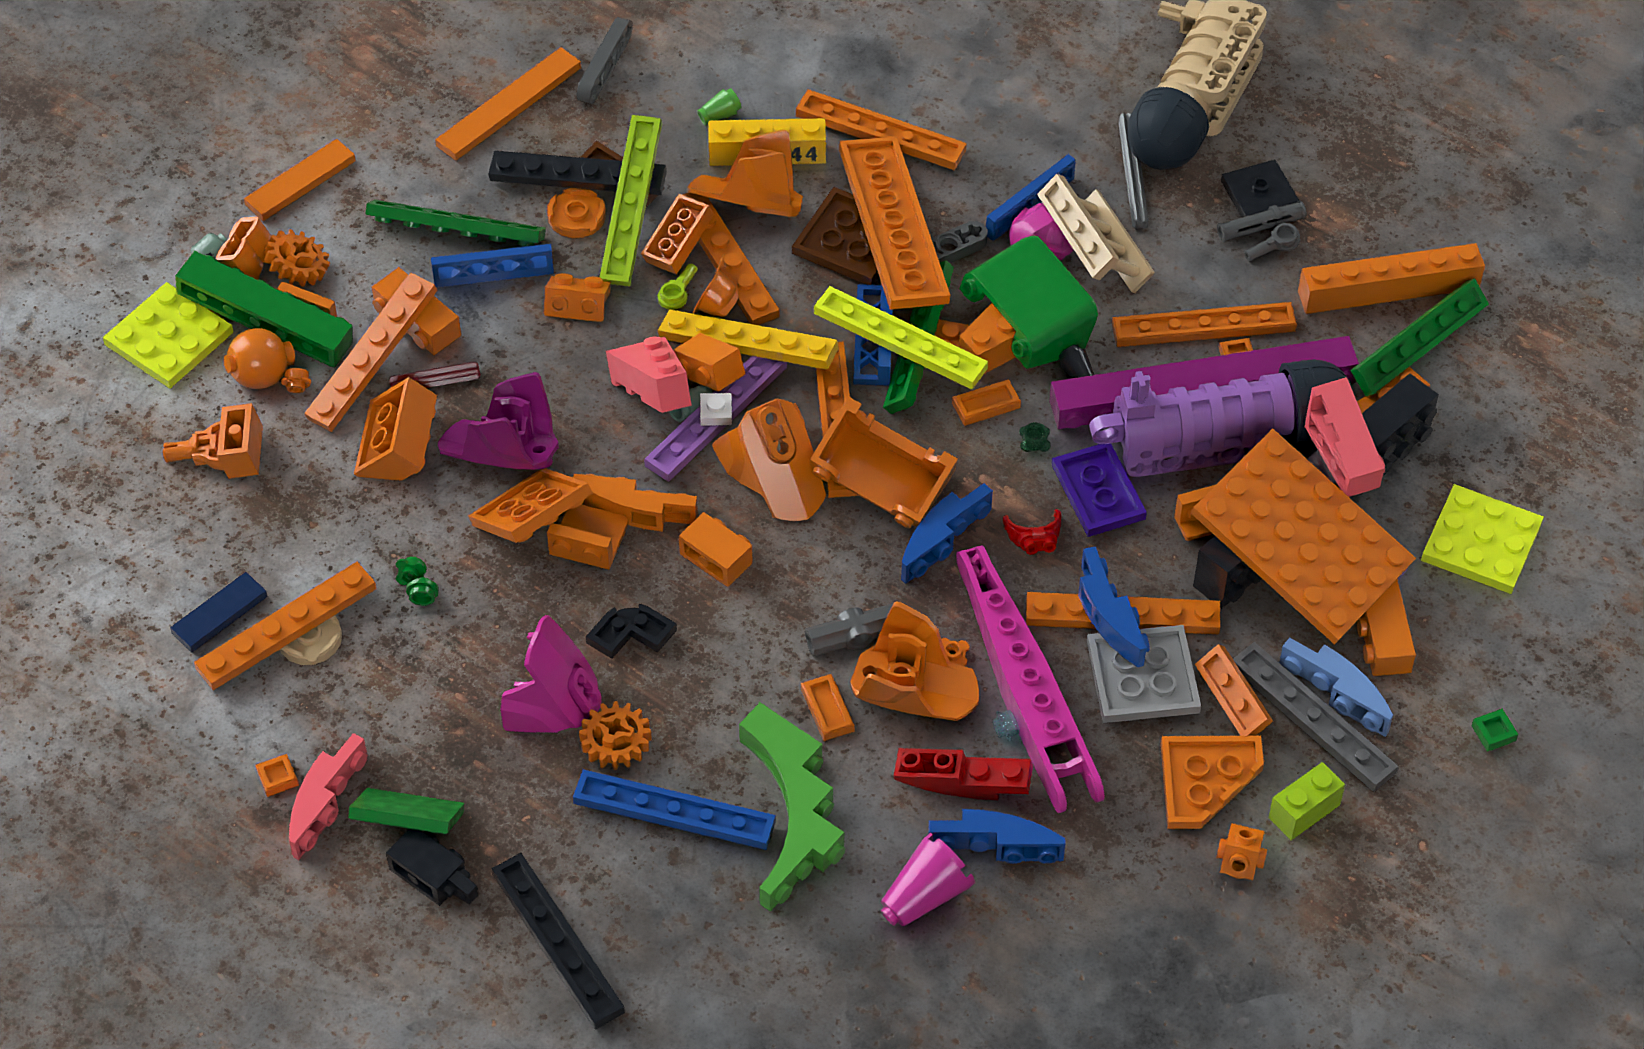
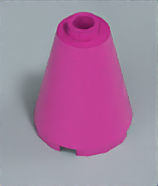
M929 833L923 838L882 898L881 904L884 908L881 910V913L893 926L897 923L906 926L970 889L976 883L972 874L965 877L961 869L966 865L941 839L938 838L933 842V834Z

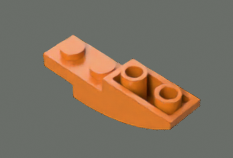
M594 474L573 475V478L588 482L593 494L584 499V505L625 515L630 526L663 532L665 522L691 524L698 517L697 496L685 493L672 494L656 492L654 490H637L636 480L625 477L614 478Z

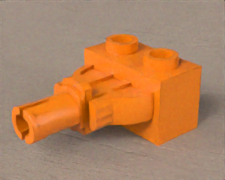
M252 403L222 407L221 420L212 424L204 431H196L189 440L164 443L163 456L167 463L193 459L196 466L208 465L216 470H224L228 479L259 475L263 425Z

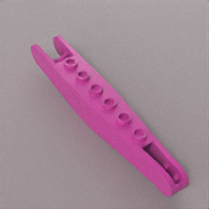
M981 545L957 552L958 569L967 588L1001 696L1056 812L1062 813L1067 809L1065 792L1058 779L1076 773L1081 774L1092 799L1095 802L1104 801V788L1099 773L1048 662L991 563L984 546ZM985 584L988 591L982 592L980 585ZM1065 742L1073 759L1065 764H1051L1044 748Z

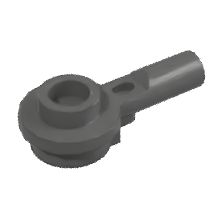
M1281 223L1271 231V237L1245 250L1244 255L1248 261H1251L1274 249L1280 251L1294 250L1300 243V234L1294 225Z

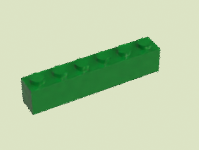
M194 251L175 275L178 295L250 329L262 328L269 330L279 336L282 342L290 341L294 350L332 368L336 367L353 344V325L349 324L345 319L332 316L322 311L316 305H309L296 299L295 296L288 292L279 291L263 280H256L245 275L237 268L228 267L218 262L212 256Z

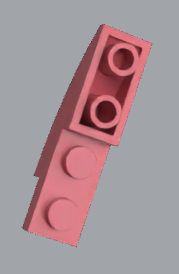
M353 733L334 757L322 751L305 776L294 802L289 825V843L295 859L299 860L306 851L312 850L317 843L318 836L325 827H329L335 822L339 811L336 796L342 794L350 777L355 771H360L367 761L368 755L365 741L362 737Z

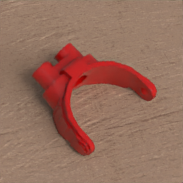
M1055 509V520L1041 527L1018 526L1009 519L1008 515L1003 516L1002 522L1010 540L1017 547H1021L1022 550L1026 551L1027 554L1033 555L1039 551L1051 553L1056 549L1057 539L1060 535L1062 515L1060 510Z

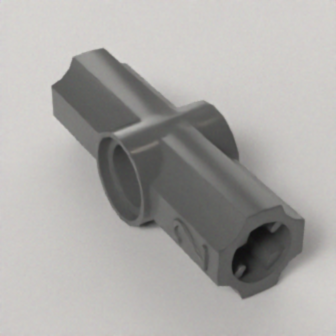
M893 603L864 612L860 608H849L840 613L836 620L805 628V637L810 653L813 656H817L844 647L851 651L868 647L875 638H878Z

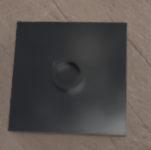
M1275 159L1224 173L1221 176V182L1241 217L1267 211L1270 206L1277 205L1281 207L1299 201Z

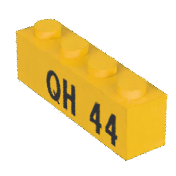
M825 118L708 121L709 166H732L744 140L779 130H787L789 132L792 164H826Z

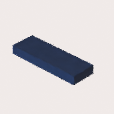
M245 572L171 626V633L192 653L267 598V592Z

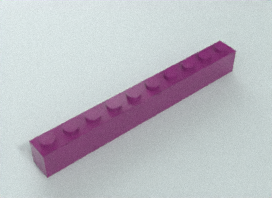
M1344 336L1051 382L1049 401L1058 429L1077 428L1089 425L1097 416L1113 413L1115 397L1121 395L1123 387L1131 386V378L1135 377L1137 371H1142L1143 376H1150L1151 390L1156 395L1167 394L1170 388L1185 387L1189 391L1196 390L1200 384L1214 382L1217 386L1229 385L1230 380L1245 378L1248 382L1259 381L1262 375L1279 373L1282 363L1314 359L1334 364L1344 372L1352 384L1356 382V379L1351 370L1359 362L1350 337Z

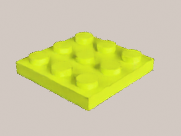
M166 282L102 338L105 346L171 389L233 334L234 331L232 324L206 307L178 295L176 288Z
M1454 484L1423 551L1421 561L1512 594L1540 530L1544 516Z

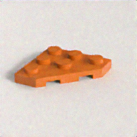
M1162 736L1161 755L1167 829H1201L1263 771L1264 766L1261 736Z

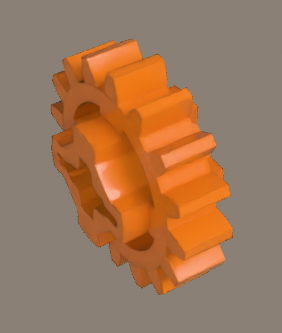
M289 229L287 235L281 230L278 231L277 236L272 234L263 252L266 255L264 262L271 264L270 272H279L278 279L285 277L291 285L294 281H298L301 287H304L307 281L312 286L315 285L317 280L322 281L330 265V262L327 261L329 253L322 252L323 244L316 245L314 243L315 237L307 238L302 231L299 235H295L292 229Z
M617 701L613 702L612 708H607L602 703L600 704V712L591 709L589 711L590 720H582V730H579L582 752L588 753L591 763L599 759L600 768H604L607 763H612L613 770L618 769L619 763H624L627 768H630L631 759L634 758L640 762L642 760V752L649 751V741L652 740L649 719L642 718V710L640 708L632 712L631 703H627L624 708H619Z

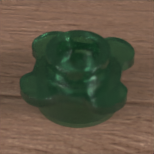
M1033 422L1020 428L1019 434L1022 436L1020 448L1024 452H1030L1031 450L1046 452L1050 450L1051 443L1048 441L1050 429L1041 423Z

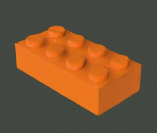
M678 194L641 252L646 263L677 275L714 216L710 206Z

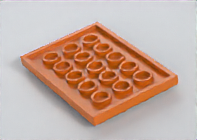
M1273 428L1190 511L1197 520L1334 645L1416 559L1414 555Z

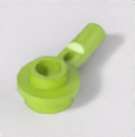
M689 263L676 280H670L668 283H665L658 292V303L662 307L671 310L683 307L688 300L685 288L698 271V268L694 264Z

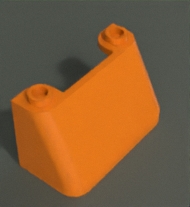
M848 396L810 458V465L814 468L812 473L826 482L831 479L894 515V520L908 529L912 526L917 527L954 474L958 458L945 451L941 456H934L935 450L929 447L927 450L877 422L875 416L871 413L867 416L863 411L859 410L862 404Z

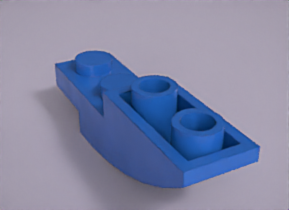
M983 483L962 499L951 492L928 512L912 534L905 549L901 569V580L905 584L913 578L921 577L937 561L945 560L953 551L954 536H959L966 530L968 525L977 519H983L989 514L992 509L993 490Z
M1096 546L1083 549L1081 568L1084 576L1080 577L1078 596L1087 616L1099 634L1116 652L1136 667L1144 666L1145 654L1149 652V641L1145 633L1141 634L1138 627L1140 619L1137 608L1131 607L1127 595L1118 597L1115 585L1113 583L1109 584L1106 560L1099 557Z
M962 809V821H929L928 834H933V842L939 838L952 850L971 849L972 851L983 852L988 849H995L996 861H1005L1011 864L1022 861H1039L1049 864L1064 860V837L1051 829L1018 816L987 810Z

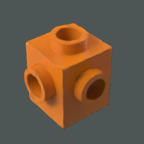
M1231 823L1228 838L1220 839L1216 858L1223 859L1220 873L1228 874L1236 879L1245 878L1253 880L1256 868L1263 869L1267 849L1261 848L1265 831Z

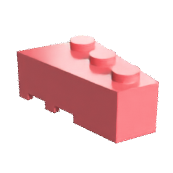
M649 337L641 343L606 351L611 383L616 387L623 385L626 387L628 394H639L642 402L661 413L692 406L686 371L665 337Z
M1347 377L1312 387L1305 428L1339 488L1348 497L1380 488L1383 473H1385V464L1377 452Z

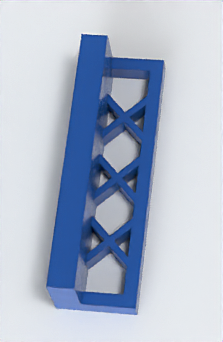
M551 244L431 257L433 279L436 288L554 274Z
M882 283L881 285L858 284L857 299L867 303L863 300V295H880L881 300L874 304L873 307L893 316V309L890 310ZM855 334L853 385L889 386L891 351L878 345L877 349L868 353L861 346L869 340ZM870 363L878 370V375L860 374V369Z

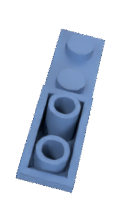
M1288 638L1282 647L1279 663L1290 673L1299 675L1313 683L1316 688L1331 693L1329 705L1339 714L1349 716L1363 724L1369 731L1377 732L1386 737L1389 733L1393 714L1373 683L1354 664L1325 644L1316 653L1292 638Z

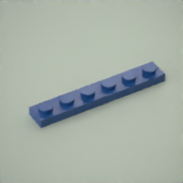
M584 769L573 795V804L764 850L768 848L776 823V815Z

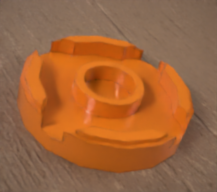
M565 189L562 194L551 198L547 206L548 223L561 236L569 238L587 237L596 233L603 226L606 220L605 202L598 197L596 192L590 189Z

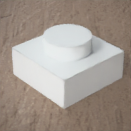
M731 393L700 394L701 426L732 425Z

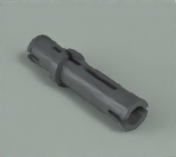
M1301 200L1281 207L1274 205L1270 206L1267 211L1225 223H1218L1217 232L1220 240L1226 242L1227 240L1273 227L1275 229L1281 223L1306 219L1307 212Z

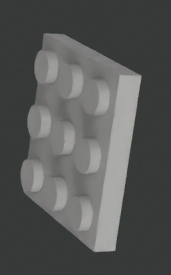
M1184 625L1140 629L1141 634L1145 633L1149 641V652L1145 654L1144 666L1136 667L1123 658L1099 633L1087 635V645L1103 723L1200 713L1201 702Z

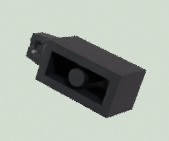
M409 828L386 852L389 870L439 906L448 897L451 898L453 895L469 905L479 896L477 892L478 887L469 879L471 876L465 869V860L461 854L452 848L446 849L429 831L423 832Z

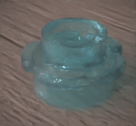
M1009 709L1004 712L996 711V718L992 720L994 730L999 738L1005 736L1007 741H1011L1012 736L1019 734L1017 722Z

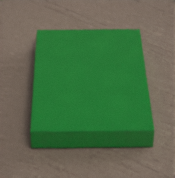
M366 788L349 806L348 818L447 834L464 814L465 803Z

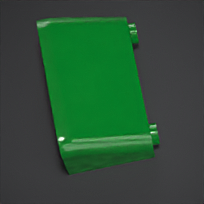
M1035 235L1019 240L966 273L959 287L963 295L971 302L981 301L986 295L1015 329L1016 333L1013 338L1012 352L1026 369L1059 360L1058 357L1061 352L1072 345H1079L1081 349H1085L1098 317V309L1093 298L1048 246Z

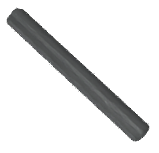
M1122 113L1119 116V129L1132 226L1135 229H1145L1148 226L1149 219L1141 161L1135 157L1128 144L1127 129L1131 113Z

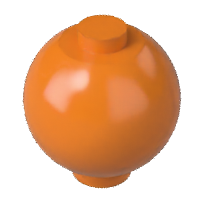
M253 328L241 332L233 339L229 345L227 355L224 356V366L227 373H231L232 377L242 386L258 390L275 385L284 376L287 366L294 365L295 351L290 341L282 342L275 333L262 328Z

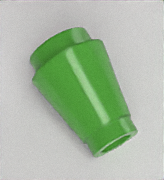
M729 88L726 91L722 89L698 109L697 114L702 123L707 125L708 121L722 120L736 115L737 111L742 108V105L733 89Z

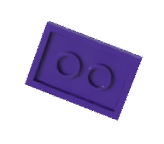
M1111 443L1098 444L1052 458L1051 466L1087 537L1146 520L1147 512Z

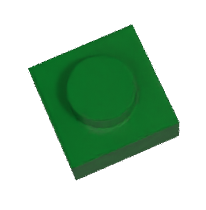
M1503 708L1473 719L1471 726L1487 752L1517 741L1518 733Z

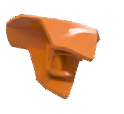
M779 130L744 140L725 178L701 175L688 185L687 192L744 205L748 210L789 217L798 216L801 211L803 196L794 191L793 166L789 132L787 130Z
M774 399L748 410L737 428L725 433L712 443L713 449L727 474L740 484L761 494L773 518L788 521L808 520L822 505L826 497L823 481L812 473L814 468L810 465V458L814 451L806 431L804 419L796 403ZM772 413L774 419L769 425L766 422V416ZM780 443L781 449H780V451L778 452V451H777V446H778V444Z
M894 602L885 619L876 644L859 656L850 681L855 697L877 706L914 715L953 721L964 718L979 704V686L974 670L949 661L939 629L928 616L902 602Z

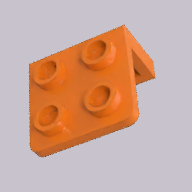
M585 505L568 509L560 525L552 523L547 531L549 555L610 570L628 527V518L625 515Z

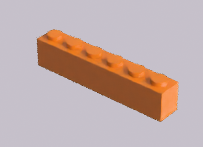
M1477 243L1307 267L1301 270L1298 294L1305 314L1452 293L1467 280L1474 278L1480 287L1485 264Z

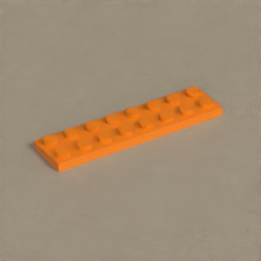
M897 136L840 141L839 152L890 310L949 304L950 292Z

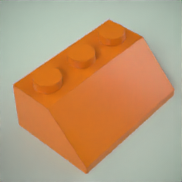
M408 377L370 400L354 475L362 478L402 481L413 474L419 473L425 464L424 456L431 437L429 432L432 419L436 413L437 395Z

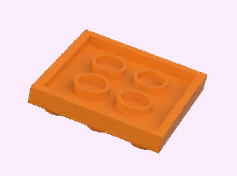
M544 468L471 513L468 517L473 527L519 543L531 538L533 532L540 527L556 522L559 515L563 512L582 505L584 499L593 494L588 482Z

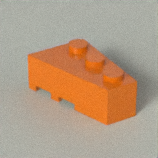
M991 303L960 335L959 348L988 361V369L985 372L987 373L1016 358L1012 352V343L1016 331L994 304Z

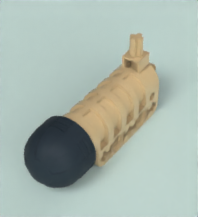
M1189 0L1185 7L1165 1L1161 2L1158 16L1180 22L1179 32L1187 34L1158 87L1145 92L1130 115L1127 139L1129 147L1136 158L1153 169L1177 168L1183 166L1195 156L1206 136H1215L1223 130L1262 59L1263 42L1258 38L1266 25L1267 11L1263 6L1248 2L1247 0H1208L1206 4L1198 0ZM1225 102L1227 105L1220 106L1216 103ZM1211 116H1214L1215 120L1210 122Z

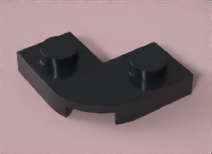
M639 604V608H624L618 611L614 607L586 635V644L613 659L629 639L633 637L658 653L677 631V623L643 604Z

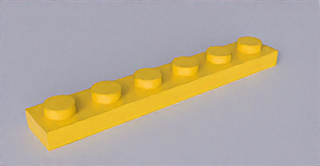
M670 309L658 329L659 337H665L669 341L685 343L697 334L702 333L739 348L740 354L828 370L839 349L836 339Z

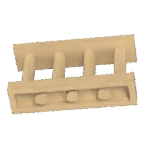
M1056 174L1037 194L1092 278L1101 280L1110 269L1118 271L1130 291L1136 293L1155 273L1099 190L1095 189L1086 200L1081 199L1076 195L1066 178Z

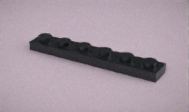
M494 150L488 176L490 181L616 192L623 161ZM654 164L649 194L662 195L667 173L665 164Z
M519 853L493 867V877L593 1028L596 1030L625 1013L624 1005L523 854Z

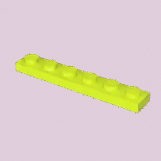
M831 286L814 305V314L967 388L973 389L988 369V361Z

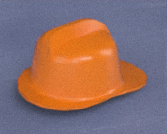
M723 254L712 281L701 295L692 314L702 311L712 316L725 317L735 306L738 300V289L735 283L720 270L725 254Z

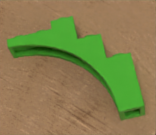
M759 702L739 724L740 742L750 749L774 776L784 797L789 817L788 832L783 850L770 875L759 887L760 905L771 912L778 903L783 904L789 898L793 886L800 879L805 880L814 866L824 872L831 863H838L845 853L844 832L826 820L834 808L833 787L815 776L823 764L822 743Z

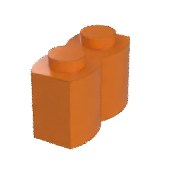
M243 217L233 226L229 239L219 249L216 260L228 267L237 268L245 275L258 280L263 269V263H265L266 255L263 252L271 234L259 217Z

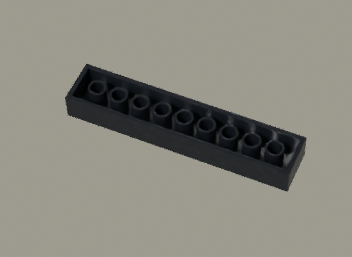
M1411 373L1362 413L1377 452L1384 461L1385 473H1383V476L1390 470L1396 460H1403L1410 453L1412 447L1418 442H1424L1433 430L1431 424L1437 413L1436 404L1439 394ZM1317 450L1307 460L1339 488ZM1216 536L1198 551L1193 587L1209 600L1220 601V609L1225 607L1230 601L1236 602L1250 584H1257L1262 580L1257 573Z

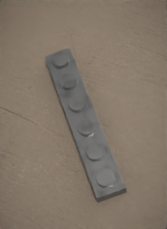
M1253 642L1233 658L1249 684L1373 792L1397 773L1399 767L1257 643Z

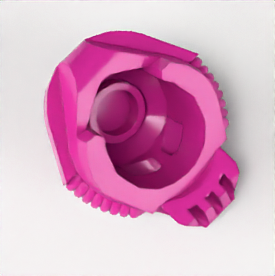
M1039 203L1030 209L1025 207L1012 222L1009 231L1010 245L1025 237L1035 235L1048 246L1059 260H1062L1074 250L1043 203Z

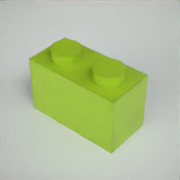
M1321 762L1272 798L1268 818L1290 840H1293L1340 806L1345 783Z

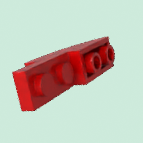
M899 748L893 777L895 780L907 785L940 794L998 801L999 794H1029L1033 764L1031 759L966 757L964 750Z

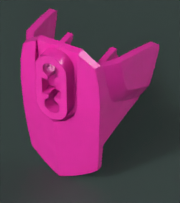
M545 615L538 622L535 632H530L527 635L530 644L527 649L524 666L534 680L530 682H515L513 685L515 688L504 691L502 695L501 717L503 728L506 731L556 733L568 728H579L582 726V720L588 719L591 709L598 712L601 707L602 698L598 689L597 678L588 661L562 628L549 615Z

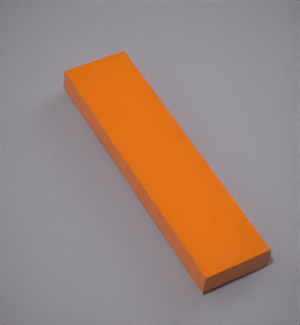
M335 139L245 197V206L262 221H265L356 161L355 154L338 139Z

